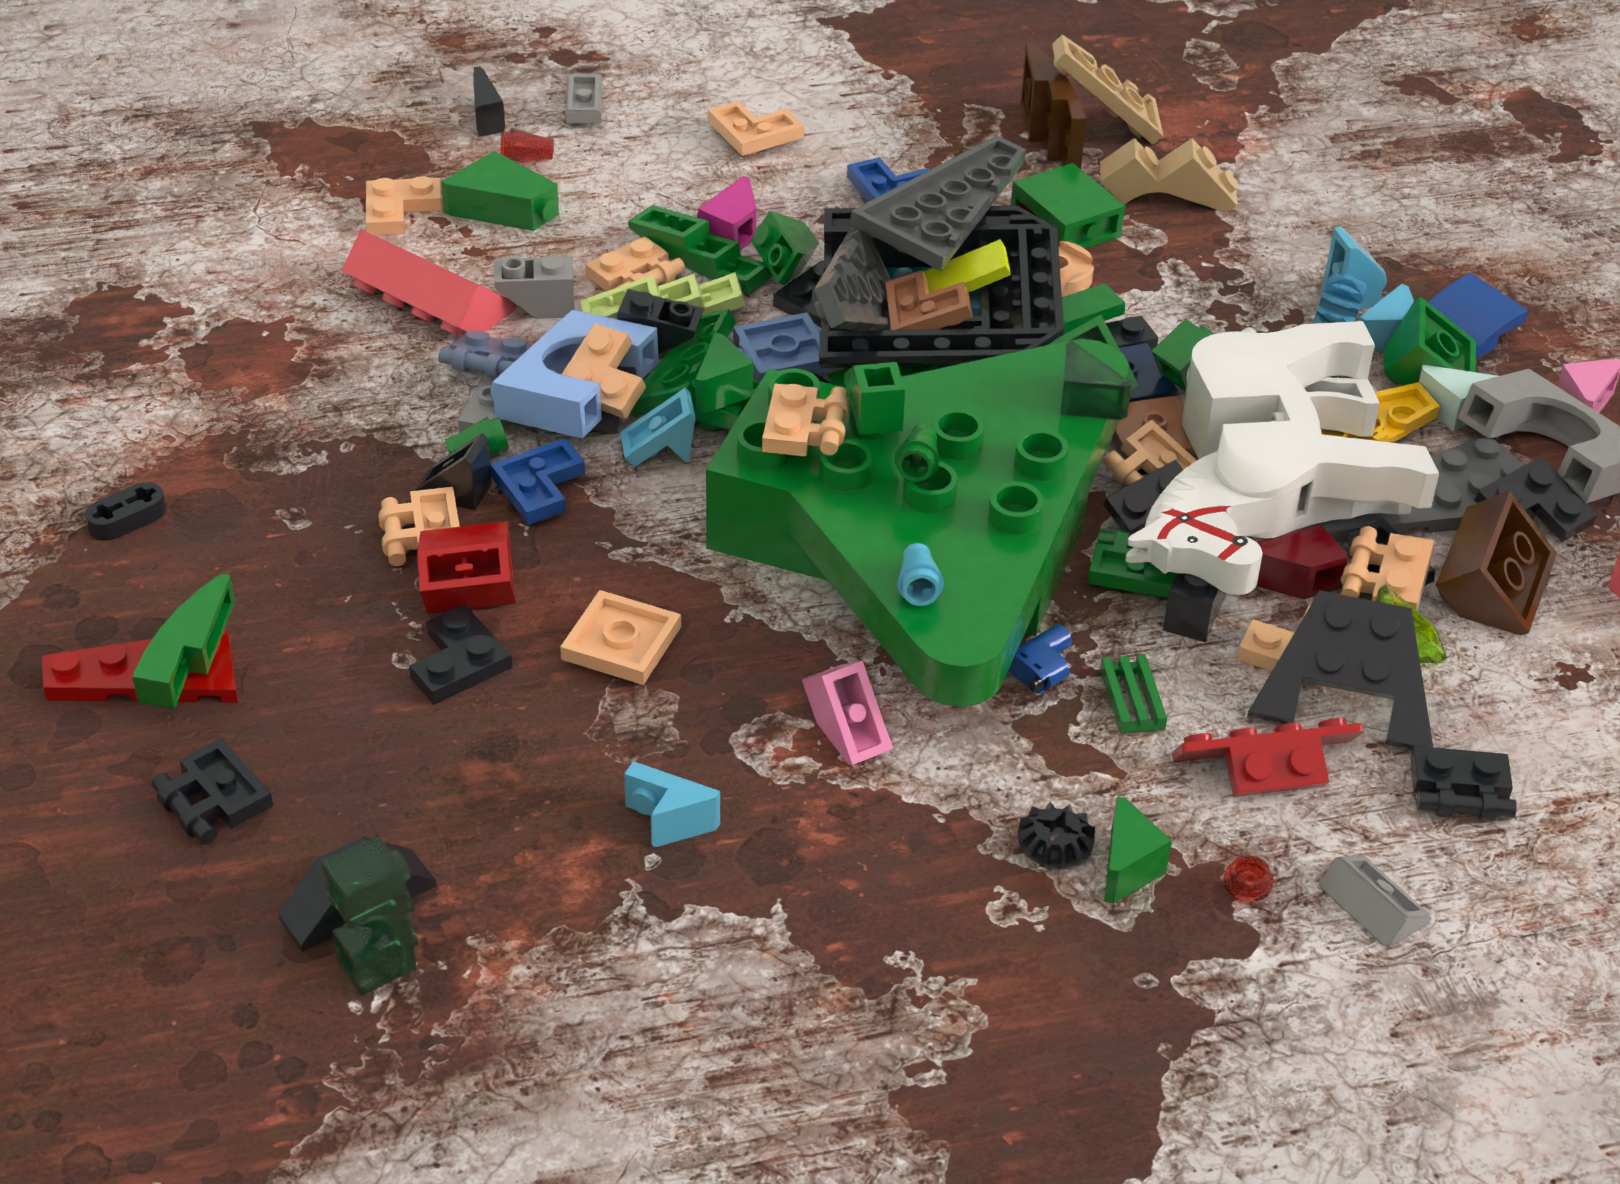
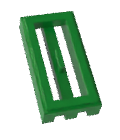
M1146 654L1137 655L1135 662H1130L1128 656H1119L1118 663H1112L1110 657L1101 658L1100 671L1120 734L1165 730L1167 716ZM1134 674H1137L1152 718L1150 720L1148 718ZM1117 676H1123L1137 721H1131Z

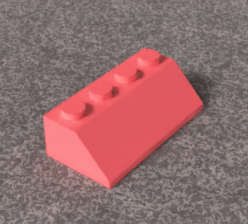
M360 229L341 270L355 278L353 286L373 295L376 289L384 292L382 300L403 309L406 302L413 306L411 314L432 323L434 317L443 320L440 328L459 337H462L464 331H488L514 312L517 304L510 299Z

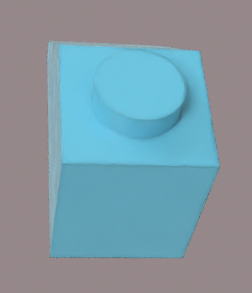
M1334 227L1321 291H1324L1328 278L1332 274H1348L1366 284L1367 290L1360 309L1373 307L1381 300L1382 290L1386 287L1385 271L1378 265L1371 254L1342 227Z

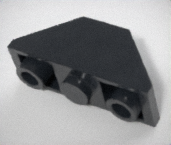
M361 837L317 858L279 910L278 917L303 952L437 887L436 879L412 849Z

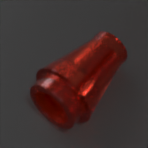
M511 128L510 131H502L500 141L501 155L517 163L543 159L552 160L554 152L553 138L542 137Z

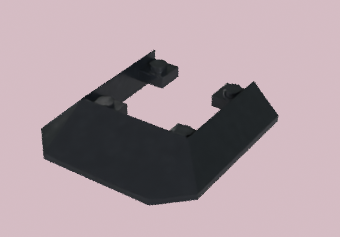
M1017 205L991 206L950 259L957 258L999 239L1004 244L1011 275L979 288L980 316H972V318L961 321L959 324L946 326L940 330L860 331L831 329L829 324L825 325L821 321L819 364L821 368H851L855 365L897 362L898 367H949L1050 344L1064 334L1057 228ZM825 208L824 272L852 227L850 225L851 211L856 208ZM873 238L885 268L932 267L909 254L897 251L895 247L877 238Z

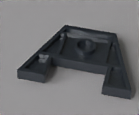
M1319 591L1253 702L1247 716L1284 724L1294 723L1301 683L1306 682L1393 700L1385 744L1412 750L1414 746L1433 747L1412 608Z

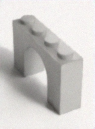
M1531 369L1472 383L1458 419L1488 439L1515 431H1528L1551 437L1567 445L1569 448L1557 473L1586 503L1620 493L1619 425Z

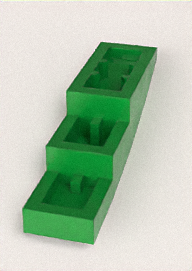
M651 205L628 221V226L641 238L646 236L668 252L671 259L680 258L689 270L710 280H715L735 272L741 290L745 294L751 293L772 278V273L765 262L741 256L739 242L710 234L708 220Z

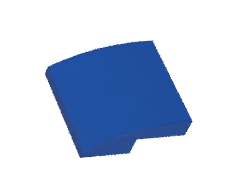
M1472 273L1453 282L1428 302L1476 340V358L1495 349L1498 337L1524 324L1528 314L1526 308Z

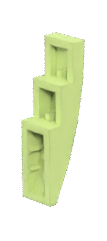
M735 272L701 285L698 284L695 274L660 286L657 285L654 276L651 275L580 301L582 312L617 319L618 310L627 289L645 291L654 296L674 301H683L690 305L704 308L703 315L725 309L733 311L746 307L741 286Z

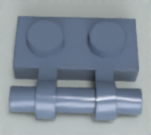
M474 330L467 332L453 342L450 348L442 347L439 351L438 360L440 363L452 365V369L467 372L470 369L485 372L487 377L496 379L532 346L526 345V342L522 339L508 338L502 340L489 337L490 335L487 332Z

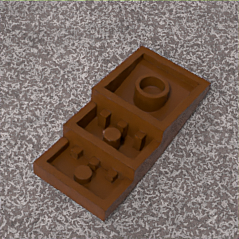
M1026 43L1020 105L1028 142H1043L1047 161H1061L1062 166L1073 163L1081 169L1087 118L1080 98L1068 78L1055 67L1054 62L1034 43Z

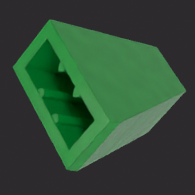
M495 151L441 181L444 213L450 216L534 231L559 215L558 184Z

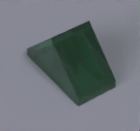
M1075 342L1067 343L1062 377L1060 415L1114 420L1126 418L1132 383Z

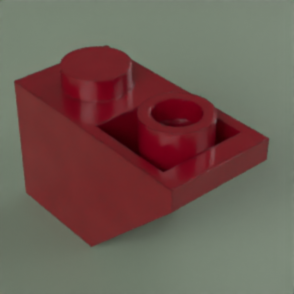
M1321 524L1257 542L1263 552L1257 587L1301 599L1315 597L1319 591L1331 592L1342 589L1341 577L1345 566H1347L1349 556Z

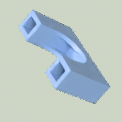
M571 310L492 382L491 398L494 401L495 418L499 417L501 420L582 439L602 420L600 383L562 375L594 323L629 335L633 344L619 366L635 367L637 370L636 376L642 379L659 363L657 328Z

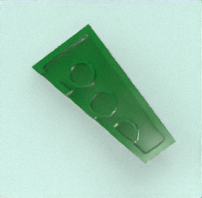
M730 309L703 315L694 338L671 348L644 380L646 388L631 410L632 416L649 413L684 388L690 392L692 403L695 402V379L714 334H723L728 339L736 323Z

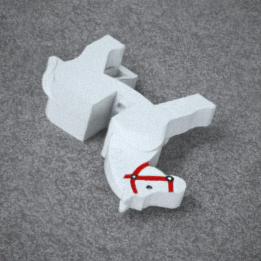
M1363 321L1301 324L1290 329L1270 333H1257L1255 329L1247 327L1240 332H1223L1210 335L1200 340L1194 346L1190 367L1187 372L1182 427L1199 460L1186 467L1170 482L1152 506L1145 528L1128 538V545L1134 548L1127 552L1126 562H1151L1164 574L1167 572L1191 574L1205 580L1225 593L1243 595L1251 592L1257 586L1263 554L1259 544L1246 536L1275 538L1331 520L1352 519L1373 513L1410 514L1412 506L1418 509L1431 508L1439 472L1426 446L1321 434V429L1360 437L1373 436L1380 405L1368 380L1375 344ZM1329 376H1347L1351 378H1332Z

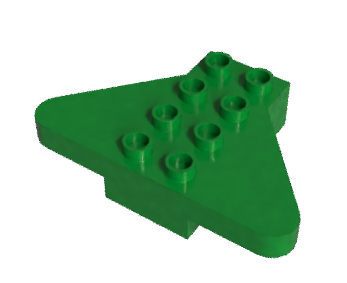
M1078 339L902 376L905 386L903 431L859 435L850 404L848 418L843 421L846 429L844 441L838 446L837 452L833 455H826L821 452L820 446L808 445L806 456L762 452V438L774 385L798 384L805 387L818 388V399H826L831 394L833 388L841 386L821 382L814 374L803 369L791 368L781 371L768 369L706 469V549L829 581L912 684L926 698L942 705L957 707L980 704L993 697L1002 686L1024 634L1037 636L1085 525L1089 488L1123 414L1129 363L1124 354L1114 346L1096 340ZM813 421L814 424H821L823 422ZM928 424L936 430L938 435L936 442L939 466L931 477L920 482L909 481L899 473L895 465V452L908 438L915 426ZM915 543L924 544L929 548L931 557L944 579V587L938 598L933 603L925 606H916L909 603L900 595L897 588V581L904 560V550L909 545Z

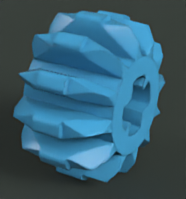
M1332 274L1324 288L1313 324L1355 322L1367 290L1365 282L1348 274Z

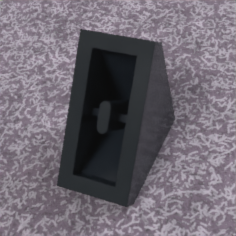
M481 433L432 465L415 491L453 487L456 506L476 510L492 485L488 438Z

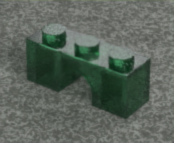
M377 835L322 861L327 897L346 922V924L332 930L337 962L360 995L364 996L416 970L414 947L418 946L419 942L410 922V914L414 913V905L406 890L405 880L410 878V872L401 853L397 850L391 852Z

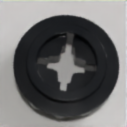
M1049 802L1045 809L1032 806L1028 816L1020 819L1017 837L1023 852L1034 861L1052 867H1068L1082 862L1091 854L1095 844V827L1088 824L1086 813H1073L1070 804L1064 809H1056ZM1056 827L1063 828L1064 833H1060L1051 842L1050 832H1053Z

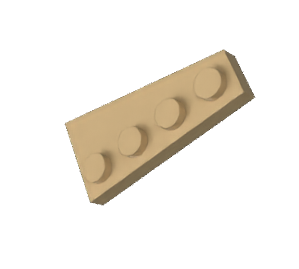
M1063 34L1052 44L1055 58L1053 62L1058 71L1066 77L1071 75L1076 79L1086 95L1089 97L1096 96L1102 101L1104 108L1114 118L1119 116L1127 122L1128 128L1136 137H1144L1154 145L1164 136L1155 98L1149 94L1142 98L1137 93L1139 90L1135 84L1129 80L1122 84L1115 71L1106 64L1098 68L1093 55Z

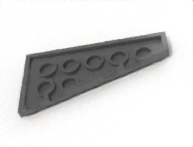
M995 136L852 210L850 225L864 231L870 237L877 238L895 247L897 251L909 254L942 271L1024 164L1026 149L999 136Z
M854 226L848 231L814 289L818 301L815 302L817 313L825 325L829 324L831 329L860 331L891 330L885 282L891 279L873 238Z
M1482 436L1431 455L1439 472L1431 508L1418 509L1412 506L1410 514L1373 513L1352 519L1326 521L1305 528L1321 524L1337 543L1347 542L1348 534L1382 517L1400 535H1406L1407 529L1425 527L1427 533L1458 530L1466 508L1476 504L1474 499L1478 490L1524 465L1496 440ZM1531 513L1529 515L1530 518L1532 519L1535 514Z

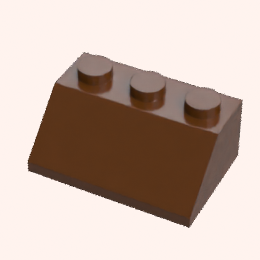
M1509 490L1466 508L1436 582V587L1443 600L1453 607L1459 617L1522 636L1530 631L1557 553Z

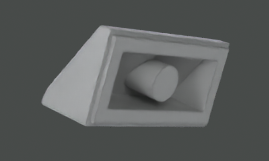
M1365 856L1336 857L1320 881V887L1385 946L1398 943L1426 926L1432 919L1426 910Z

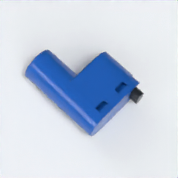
M1056 624L1019 646L1009 672L1029 687L1032 692L1039 694L1067 678L1070 674V668L1065 658L1059 653L1069 648L1072 644V638L1068 630L1063 625Z

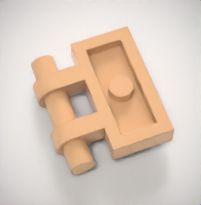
M646 236L585 264L586 277L604 291H609L651 275L654 276L657 284L663 285L674 281L676 275L685 271L684 262L680 258L669 262V253Z
M775 384L762 438V452L806 456L808 445L820 446L821 452L826 455L835 454L845 437L846 429L843 421L848 418L850 401L847 399L848 391L843 387H835L826 399H818V388L805 387L798 384ZM813 421H823L821 424L813 423Z
M1150 420L1123 443L1121 450L1129 458L1124 460L1113 450L1106 456L1103 463L1114 472L1112 477L1119 484L1124 485L1126 483L1130 485L1143 478L1138 472L1141 468L1147 474H1150L1166 464L1177 460L1184 470L1197 460L1153 420Z
M453 487L410 491L411 503L398 504L397 499L393 497L385 498L381 502L382 509L379 511L378 518L381 529L385 531L382 537V549L384 554L388 556L389 563L392 566L403 565L406 562L408 550L418 549L420 531L460 527ZM405 525H415V528L403 529Z
M1370 526L1362 527L1359 536L1355 537L1351 544L1349 553L1352 559L1351 563L1345 566L1341 577L1343 585L1341 594L1356 598L1359 597L1360 592L1373 594L1372 601L1412 608V614L1416 615L1434 553V540L1390 533L1387 545L1377 544L1375 541L1377 531ZM1368 564L1381 566L1379 573L1369 572L1367 569Z

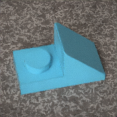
M686 388L620 432L624 458L634 467L648 458L656 456L667 445L686 463L689 462L696 418L691 394Z
M634 761L625 772V807L634 809L644 815H651V845L653 847L716 831L719 827V790Z

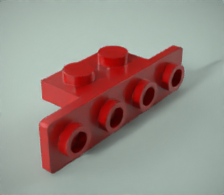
M1333 718L1319 722L1318 728L1302 729L1301 723H1289L1274 727V733L1257 734L1256 728H1244L1230 732L1229 738L1212 739L1211 733H1200L1185 737L1184 743L1172 752L1173 762L1226 756L1233 797L1323 787L1329 783L1322 745L1351 742L1364 733L1362 723L1347 724L1346 718Z

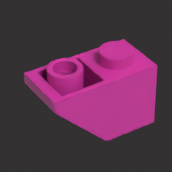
M742 176L699 207L697 218L708 220L710 234L739 242L740 251L751 243L756 230L757 208L750 179Z

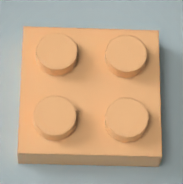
M599 590L560 646L561 660L644 685L680 630L681 614Z

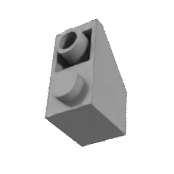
M550 255L541 258L508 257L506 259H494L495 289L534 318H564L571 310H575L572 256L560 257Z

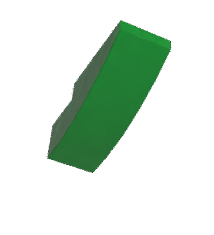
M220 574L201 587L178 607L158 630L144 651L132 675L138 703L175 709L189 672L208 675L235 604L230 575Z

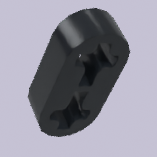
M138 483L89 505L85 511V518L90 535L101 541L113 540L162 518L166 513L163 490L155 483Z

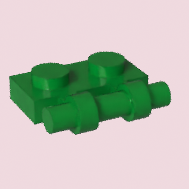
M1117 529V533L1099 531L1089 570L1088 584L1168 598L1169 590L1177 573L1167 572L1164 574L1151 562H1126L1127 552L1134 548L1128 545V538L1131 536L1130 531Z

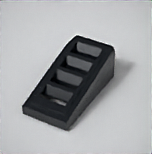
M481 66L474 67V102L479 136H487L505 132L503 100Z

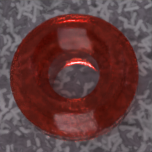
M1243 855L1237 857L1228 865L1224 872L1223 884L1228 893L1233 897L1246 902H1256L1265 899L1271 893L1273 876L1268 864L1264 860L1252 855Z

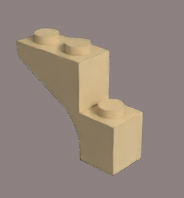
M1135 138L1100 161V182L1124 205L1138 196L1163 192L1223 212L1230 211L1238 206L1236 194L1238 184L1234 176L1227 170L1223 172L1218 167L1212 152L1205 146L1201 148L1193 138L1159 161L1149 147L1144 148Z

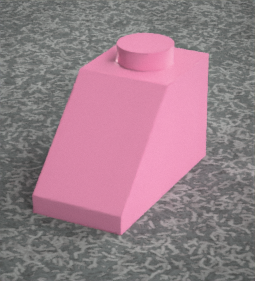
M863 661L842 664L802 679L816 723L849 765H854L893 749Z

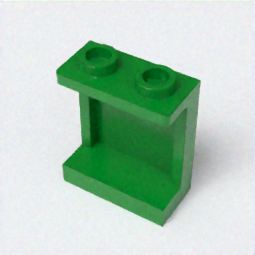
M1070 163L1013 181L1010 205L1023 203L1043 221L1056 227L1058 247L1060 241H1066L1086 249L1121 237L1125 205L1075 164Z

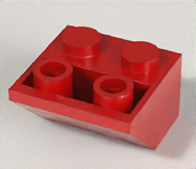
M508 521L420 531L417 549L419 585L427 614L448 612L463 604L469 609L516 604Z

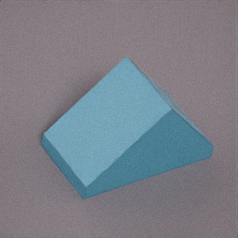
M1404 284L1399 285L1359 318V321L1364 322L1375 344L1374 351H1384L1385 345L1414 302L1409 287Z

